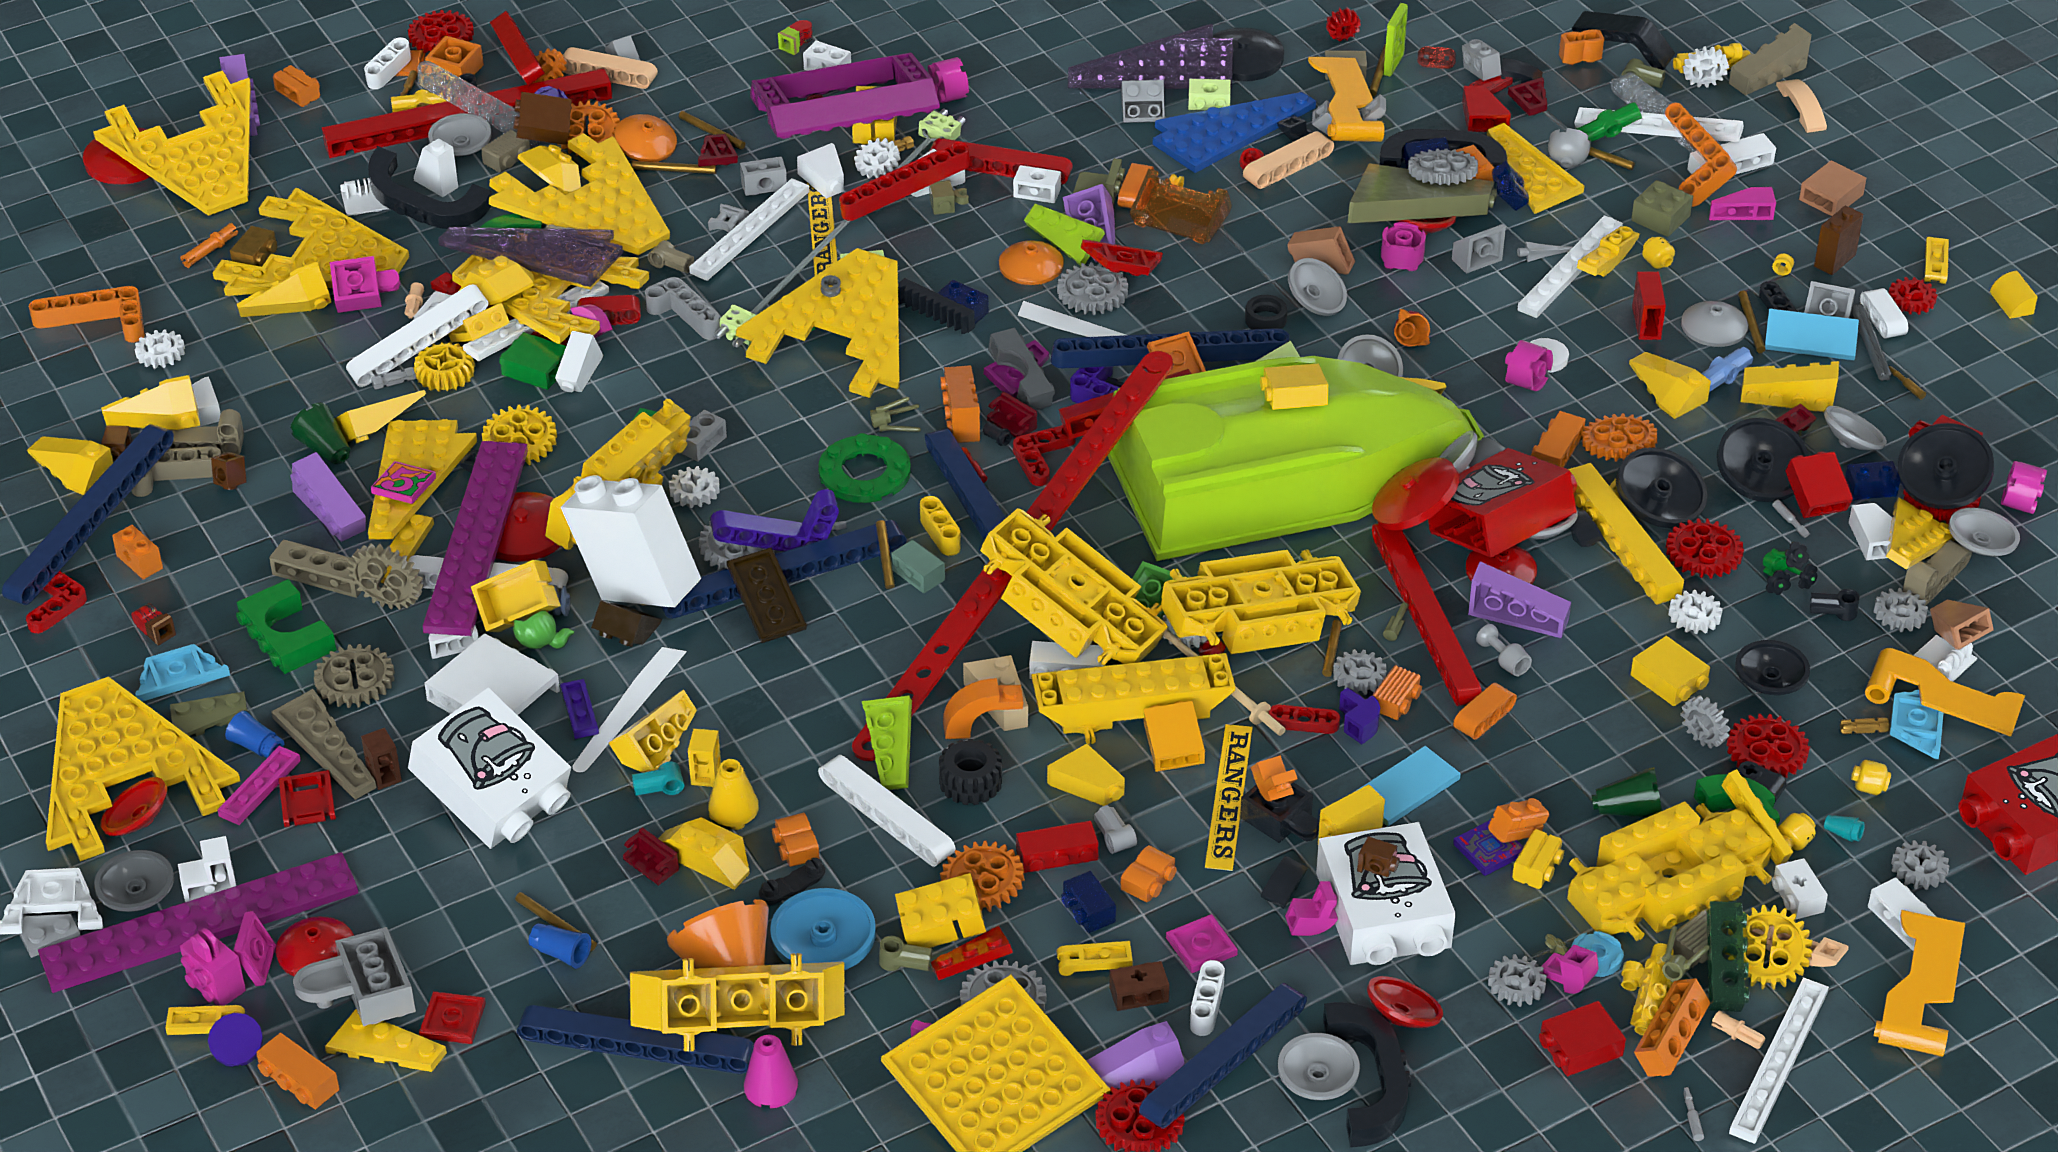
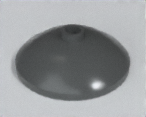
M147 850L128 851L111 858L99 869L95 877L94 887L98 899L105 906L118 911H139L155 905L169 893L174 883V873L170 862L156 852Z

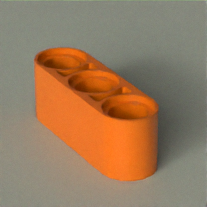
M1137 163L1131 164L1119 192V207L1140 210L1152 182L1153 166Z
M1498 683L1491 684L1457 714L1453 723L1454 728L1474 740L1478 739L1513 708L1517 695Z

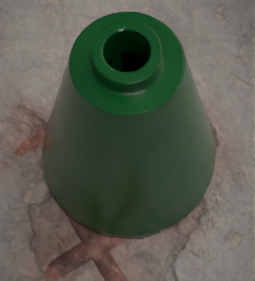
M320 402L311 404L313 408L308 411L305 408L301 410L291 423L292 436L331 463H344L349 458L350 447L330 408Z
M1654 767L1596 789V794L1591 795L1594 810L1599 809V813L1604 815L1650 817L1662 811Z

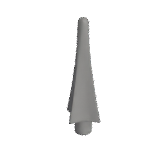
M1526 242L1525 248L1517 249L1518 257L1526 256L1527 262L1556 254L1567 253L1573 246H1553Z

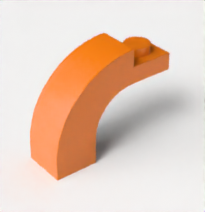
M990 678L971 683L960 689L951 697L944 710L943 725L945 739L970 738L974 720L985 712L1023 709L1024 702L1021 685H998L997 678Z

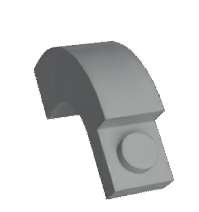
M1380 94L1364 108L1358 110L1362 120L1377 121V118L1380 119L1386 112V98ZM1328 100L1312 112V125L1327 135L1328 125L1332 121L1328 110L1330 104Z

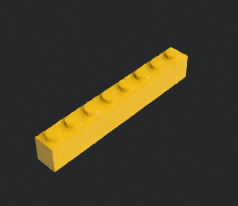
M1588 463L1568 469L1574 475L1577 482V490L1574 493L1577 507L1583 508L1589 514L1603 538L1609 544L1610 549L1618 555L1622 564L1629 569L1634 580L1640 583L1646 595L1651 597L1656 605L1675 599L1676 594L1682 596L1684 584L1682 576L1595 467Z

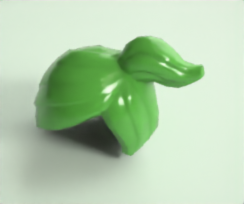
M540 611L526 621L514 620L513 632L515 638L520 644L531 649H539L546 645L556 649L563 648L568 642L569 637L574 634V631L569 628H563L556 632L554 618L547 611Z

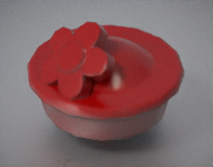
M1257 148L1244 150L1239 161L1242 169L1244 170L1249 163L1263 157V152Z
M1207 640L1198 649L1199 656L1222 654L1226 645L1220 640L1217 645L1211 646Z

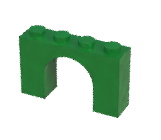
M289 579L237 602L238 612L236 617L241 626L245 625L247 627L250 637L258 641L261 651L268 653L273 666H278L284 674L330 654V651H337L334 634L323 620L293 632H278L271 629L272 625L277 621L303 610L300 592Z

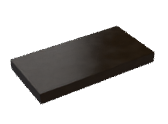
M772 547L727 561L728 570L761 643L806 630L807 624Z

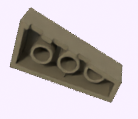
M1796 23L1789 26L1788 32L1785 34L1781 32L1776 35V40L1771 44H1763L1755 55L1751 53L1731 67L1729 84L1744 95H1748L1805 69L1812 34Z

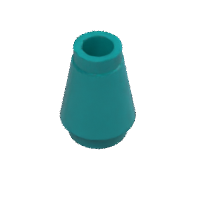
M1828 815L1824 823V829L1850 842L1854 840L1860 841L1864 833L1865 823L1857 817Z

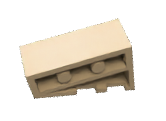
M1011 655L963 663L965 686L990 678H997L998 685H1021ZM1022 686L1023 709L988 711L1003 731L1028 727V704Z

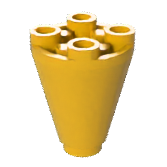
M727 759L720 764L708 802L709 817L720 825L731 827L733 830H740L744 828L745 824L755 818L759 810V804L743 767L737 760Z

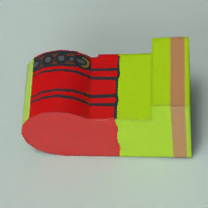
M799 20L778 33L779 49L792 55L799 52L800 46L813 39L812 23L807 20Z

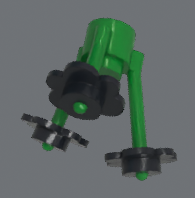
M1794 541L1790 544V549L1779 551L1773 548L1764 556L1763 566L1765 568L1763 572L1769 575L1767 578L1768 584L1766 585L1768 593L1780 595L1791 587V582L1789 581L1791 576L1788 573L1784 574L1785 570L1799 575L1798 587L1801 589H1809L1816 582L1818 577L1816 573L1818 568L1816 566L1807 564L1804 571L1799 570L1802 568L1803 563L1805 564L1809 561L1806 545H1800L1799 542Z

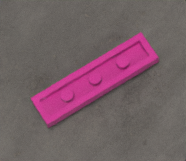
M278 746L218 809L219 817L240 825L277 787L279 778L286 777L301 761L300 755Z

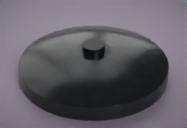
M1243 27L1230 28L1217 32L1207 39L1203 47V61L1211 72L1225 79L1255 81L1267 78L1281 68L1284 61V48L1276 37L1265 31Z
M1749 418L1737 422L1725 432L1718 445L1717 464L1722 477L1733 490L1755 501L1774 502L1776 500H1785L1794 495L1785 470L1791 459L1800 455L1806 457L1809 456V453L1802 439L1788 426L1772 419Z
M1952 423L1931 425L1912 435L1902 447L1898 458L1899 479L1909 496L1925 506L1936 509L1963 507L1978 499L1989 487L1994 475L1993 453L1987 441L1971 428Z
M1642 448L1630 453L1618 468L1616 488L1622 502L1634 515L1649 524L1662 528H1679V523L1687 525L1688 520L1694 522L1706 506L1707 488L1701 474L1689 461L1674 452L1661 448Z

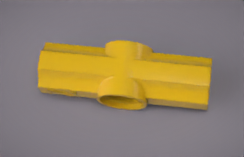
M423 89L418 90L414 95L391 97L393 112L455 100L453 91L430 93L428 90Z

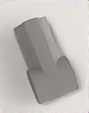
M1108 805L1100 807L1094 814V821L1104 834V840L1109 852L1113 854L1136 846L1137 838L1132 826L1124 824L1114 807H1109Z

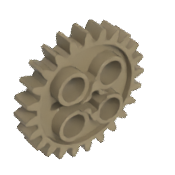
M372 543L368 547L362 545L360 549L357 548L348 561L350 563L347 567L350 570L348 576L354 578L351 583L359 585L357 591H364L365 598L372 597V603L379 601L381 607L388 604L390 609H393L394 606L399 610L403 606L408 608L410 604L414 605L416 600H418L424 587L421 583L423 577L418 576L420 570L412 568L415 563L407 562L408 556L406 555L403 557L399 556V550L391 552L390 546L383 549L381 544H378L376 548ZM390 565L392 566V569L388 574L386 580L384 581L383 587L380 588L379 584L385 576L387 568Z
M358 644L354 649L351 645H348L347 650L338 647V653L330 651V658L323 656V663H317V670H314L315 687L317 693H321L322 699L328 698L329 704L337 701L338 707L346 703L347 708H350L352 703H356L357 707H360L363 701L369 705L371 698L378 701V694L386 695V689L392 688L391 682L394 681L395 674L391 658H387L386 652L380 653L379 648L372 651L371 645L362 649L361 644ZM351 662L355 663L358 689L353 687Z

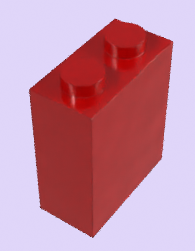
M1637 272L1632 308L1639 340H1661L1666 302L1659 272Z
M1834 451L1828 453L1818 452L1806 457L1800 455L1790 460L1785 472L1803 518L1846 511L1849 508L1853 497Z
M1599 1001L1542 1021L1541 1033L1539 1034L1541 1045L1543 1048L1548 1049L1553 1056L1555 1065L1561 1068L1567 1077L1622 1057L1626 1042L1625 1036Z

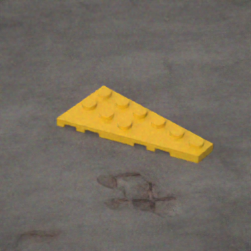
M1505 123L1488 129L1487 136L1495 139L1505 149L1507 154V170L1534 214L1584 193V185Z
M1898 497L1894 504V517L1891 521V535L1888 540L1890 543L1887 546L1886 557L1903 568L1908 569L1936 553L1949 540L1955 541L1950 533L1948 524L1939 523L1933 519L1931 513L1919 510Z

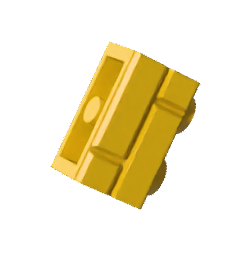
M1537 829L1533 830L1514 863L1512 878L1520 883H1527L1528 886L1536 889L1542 888L1545 881L1550 882L1555 870L1554 865H1560L1564 856V850H1561V838L1551 834L1548 836L1547 833Z

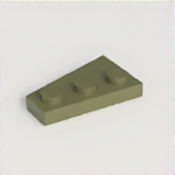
M243 691L170 704L172 724L188 736L195 734L196 737L204 734L205 729L214 725L220 727L230 723L237 713L247 711L245 693Z

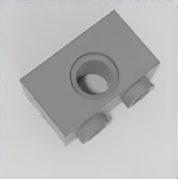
M782 157L740 163L741 184L745 196L776 192L787 183L786 168Z

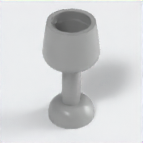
M1487 624L1482 627L1476 636V642L1483 647H1494L1500 653L1498 658L1499 665L1514 676H1521L1527 672L1531 666L1532 659L1524 648L1516 643L1506 646L1498 639V629L1493 624Z

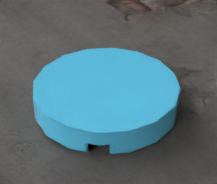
M1594 931L1593 934L1587 935L1586 932L1579 935L1573 941L1572 946L1577 945L1597 952L1598 972L1594 977H1605L1614 974L1620 969L1624 952L1621 949L1620 942L1610 934Z

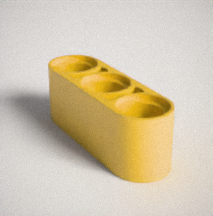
M935 496L922 498L920 500L921 524L942 554L946 556L958 554L961 549L960 528L940 499Z

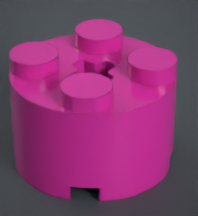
M958 57L928 65V72L933 79L940 103L967 97L966 94L969 93L966 71H961L960 66H963Z
M1408 222L1394 223V227L1389 229L1387 226L1382 233L1381 258L1384 266L1389 269L1417 270L1424 260L1425 232H1421L1418 230L1417 225Z
M1520 340L1514 351L1508 352L1505 364L1508 365L1506 382L1533 391L1541 390L1548 380L1545 377L1547 370L1551 371L1552 351L1545 347Z
M2014 461L2007 477L2006 488L2003 490L2001 505L2034 514L2037 506L2035 499L2037 497L2040 498L2044 489V484L2042 483L2045 480L2047 469Z

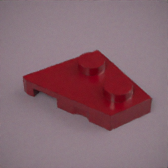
M1543 77L1508 87V95L1528 116L1547 111L1548 104Z
M726 134L705 136L701 155L698 158L699 167L729 165L738 162V155Z

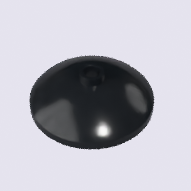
M1760 640L1744 646L1736 657L1735 669L1739 678L1751 689L1763 694H1790L1801 689L1809 679L1810 665L1806 656L1794 646L1781 641Z

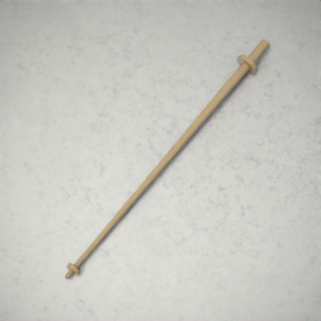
M1165 631L1163 636L1187 657L1198 656L1170 631ZM1235 686V691L1231 695L1251 711L1249 720L1255 725L1263 722L1277 735H1283L1286 728L1268 714L1271 706L1267 702H1261L1257 705Z

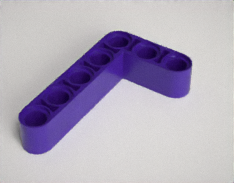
M1113 366L1079 368L1070 378V399L1075 403H1081L1118 390L1120 387L1106 382L1107 378L1113 374Z
M823 489L815 494L802 523L725 510L714 512L710 517V523L714 539L719 542L764 549L772 547L773 550L785 552L827 539L837 519L839 509L834 492L829 489Z

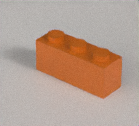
M1559 411L1556 418L1550 420L1547 432L1542 433L1539 445L1533 447L1531 456L1564 468L1582 439V431H1584L1586 419Z
M281 1032L256 1051L260 1072L264 1076H270L276 1080L283 1090H289L295 1094L302 1104L307 1103L316 1110L339 1091L336 1072Z

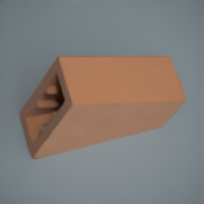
M1340 226L1294 232L1287 244L1288 251L1292 255L1294 262L1304 258L1317 259L1329 265L1337 273L1344 275L1349 274L1355 263Z
M1945 600L1930 609L1935 631L1958 650L1994 630L1989 608Z

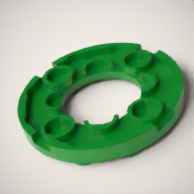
M860 433L856 436L841 439L828 446L819 460V479L821 484H824L829 490L834 492L835 497L856 503L881 501L883 496L890 493L895 495L905 487L911 474L910 458L905 449L890 438ZM858 454H862V456L873 454L877 458L884 460L887 469L875 479L856 480L844 473L842 465L845 464L846 460L856 458Z

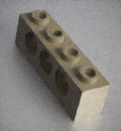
M284 539L269 557L272 575L355 598L361 593V591H357L359 585L351 583L354 578L348 576L350 570L347 567L350 564L348 562L350 557Z

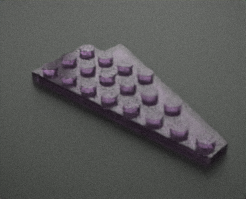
M1213 24L1201 26L1071 66L1068 69V88H1121L1122 81L1163 80L1164 89H1189V79L1231 80L1230 89H1232L1233 38H1213Z
M449 227L438 238L440 246L452 250H458L488 260H493L502 255L520 264L527 270L591 287L623 254V246L610 243L614 238V230Z

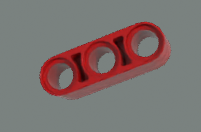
M634 295L584 297L577 302V306L591 304L599 307L606 314L611 325L635 324L641 317V302Z

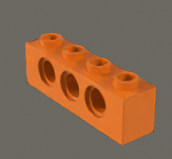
M1697 978L1678 980L1672 983L1634 1051L1648 1077L1672 1074L1711 1003Z

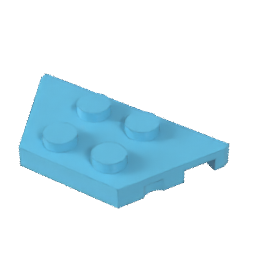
M191 644L146 658L144 671L140 676L139 690H136L135 694L143 702L230 676L229 668L225 664L221 666L215 662V657L209 653H204L195 644Z
M1919 690L1895 693L1889 735L1934 759H1939L1944 712L1921 705Z

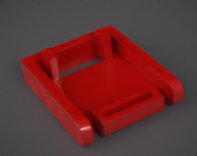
M329 770L279 778L285 828L290 827L291 821H294L295 826L326 821L325 816L328 815L331 820L336 819ZM316 784L319 786V788L296 792L293 790V788Z

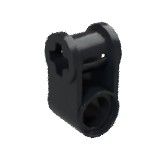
M1751 761L1743 762L1739 766L1738 772L1740 775L1766 787L1775 796V802L1786 788V780L1778 773L1767 770Z

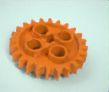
M590 100L587 101L586 105H583L581 101H579V106L571 104L569 136L567 144H561V149L567 148L569 154L573 152L568 148V141L586 133L587 116H589L588 136L591 139L600 143L612 136L614 137L616 126L620 122L617 112H613L612 107L606 109L605 103L599 106L598 101L593 105L590 104Z
M1623 413L1620 417L1613 414L1611 418L1604 416L1603 420L1596 418L1595 423L1589 422V426H1585L1584 431H1582L1583 447H1585V451H1590V455L1597 454L1598 459L1604 456L1606 461L1614 458L1615 462H1617L1619 458L1624 460L1630 453L1636 450L1655 448V444H1657V428H1654L1653 423L1649 424L1648 419L1642 421L1641 416L1634 418V414L1629 417H1625Z
M984 841L982 846H978L976 842H973V848L964 845V852L955 850V858L947 857L948 864L942 865L944 872L940 873L941 881L971 873L981 911L986 907L991 912L994 905L1001 909L1002 901L1010 904L1009 896L1017 897V889L1023 888L1022 881L1025 880L1023 864L1020 861L1019 855L1015 856L1013 849L1007 851L1005 844L998 848L996 841L991 846H988L987 841Z

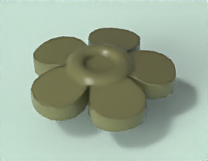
M1551 934L1545 936V944L1551 948L1549 951L1551 954L1555 952L1564 956L1568 952V947H1566V944L1561 939Z

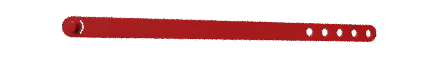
M1154 351L1143 357L1028 509L1027 514L1037 520L1044 514L1047 515L1046 518L1049 516L1050 523L1045 528L1051 532L1171 372L1174 365L1171 355L1162 351ZM999 568L995 569L991 574H987L988 571L985 572L984 569L981 571L886 698L900 697L905 693L913 694L911 699V717L914 715L1002 597L1012 578L1006 571ZM940 646L949 647L948 651L944 654L935 653V650ZM923 669L931 671V674L926 678L917 677V674ZM867 723L854 739L852 749L857 758L863 761H874L876 759L874 749L868 751L863 749V745L871 741Z

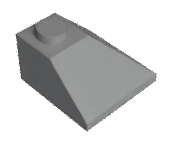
M1501 224L1453 242L1452 260L1465 273L1502 261L1506 226Z
M1811 281L1804 313L1850 319L1855 289Z

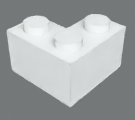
M226 836L200 841L203 859L178 864L185 902L236 886Z

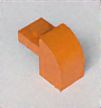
M1281 755L1257 762L1251 767L1257 787L1267 801H1273L1294 794L1291 784L1298 778L1295 769L1286 772Z

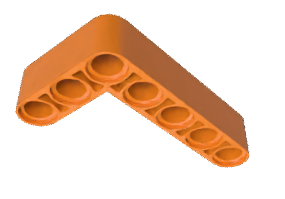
M1672 103L1665 110L1667 119L1706 161L1704 165L1683 181L1678 188L1693 196L1692 207H1695L1736 174L1737 166L1729 154L1681 104Z
M134 286L33 300L28 306L33 326L36 328H49L120 317L124 338L127 342H139L140 337L144 338L142 307L138 289Z

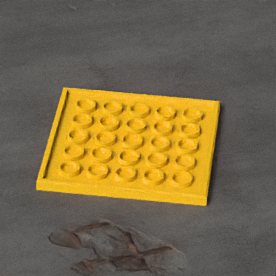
M1011 974L881 1056V1062L956 1152H1023L1102 1100L1103 1094H1110L1111 1090Z

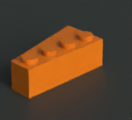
M971 366L944 367V377H940L941 390H945L942 391L943 405H947L944 406L945 420H950L946 421L947 428H949L958 443L979 442L980 406Z

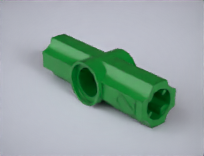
M1632 102L1615 111L1610 109L1602 111L1596 120L1577 128V130L1586 133L1588 140L1593 142L1604 136L1614 137L1618 135L1623 127L1642 119V115L1637 104Z

